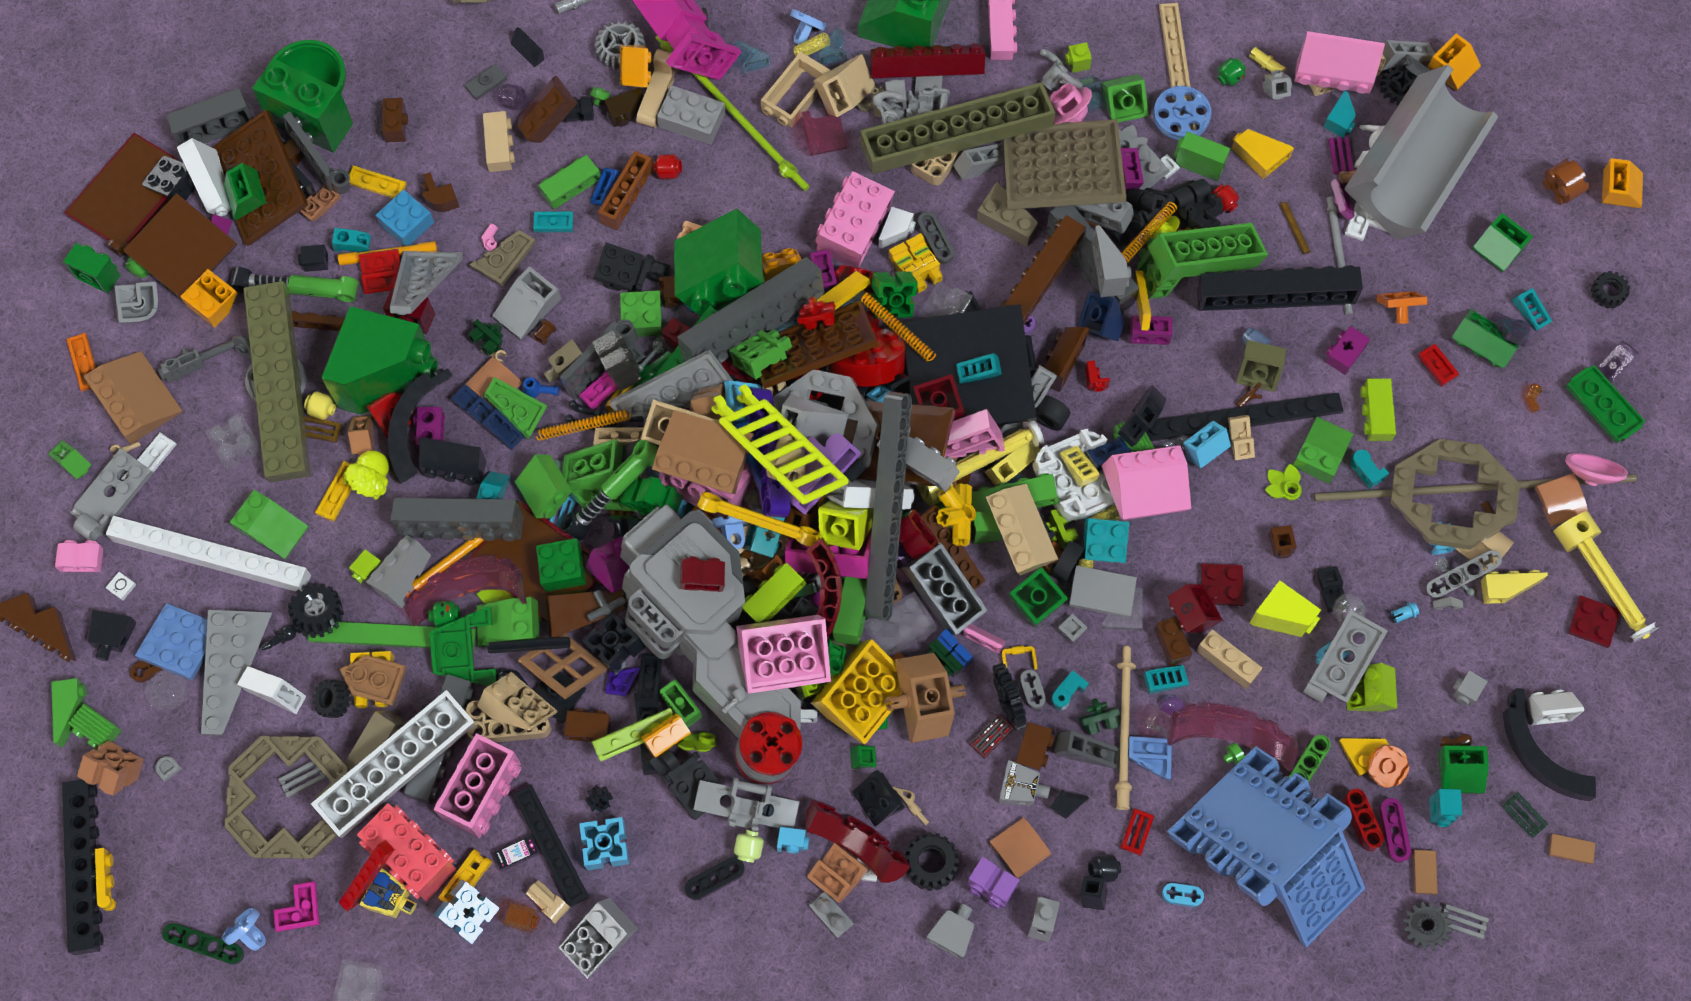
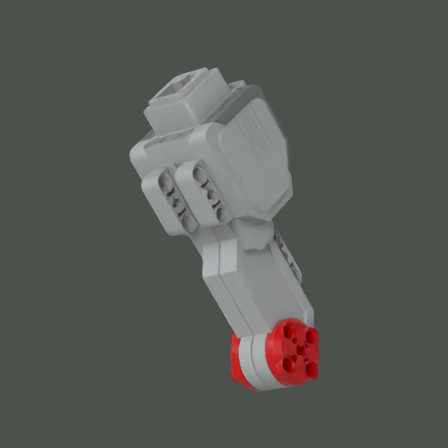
M668 504L663 508L658 506L626 533L622 539L620 557L630 566V569L624 575L622 589L625 591V599L628 602L625 622L658 658L667 659L676 652L678 655H686L693 663V691L739 738L735 748V760L742 776L752 782L763 785L780 782L792 771L802 751L803 743L800 733L801 701L789 688L747 693L738 639L734 630L745 604L739 551L713 525L714 523L701 509L691 511L681 519ZM695 556L703 561L709 558H718L720 561L725 562V586L723 592L680 589V566L682 559ZM659 645L663 648H669V650L662 651L660 650ZM743 687L747 694L746 700L736 704L724 714L722 709L735 699L733 692Z

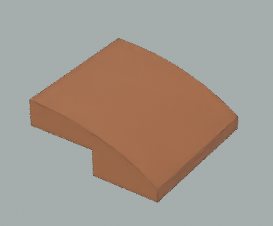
M492 357L466 385L494 409H497L484 396L493 378L495 377L516 389L523 382L501 362Z
M1574 473L1541 484L1535 488L1551 527L1588 511L1583 492Z
M1024 817L989 841L1016 878L1021 877L1051 855L1050 850Z
M834 843L823 860L819 859L807 878L840 903L856 887L869 868L844 848Z

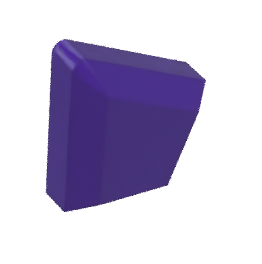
M640 668L621 670L617 675L610 672L605 693L627 697L640 673Z

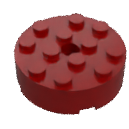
M871 324L879 345L826 365L825 370L828 373L851 377L857 386L867 387L889 383L895 380L897 374L901 375L905 369V342L895 331Z

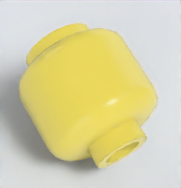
M316 391L312 395L309 394L307 396L304 409L309 416L326 420L330 415H334L336 404H334L332 396Z

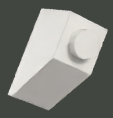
M891 207L879 237V248H885L904 240L909 232L913 233L916 222L913 221L914 214Z

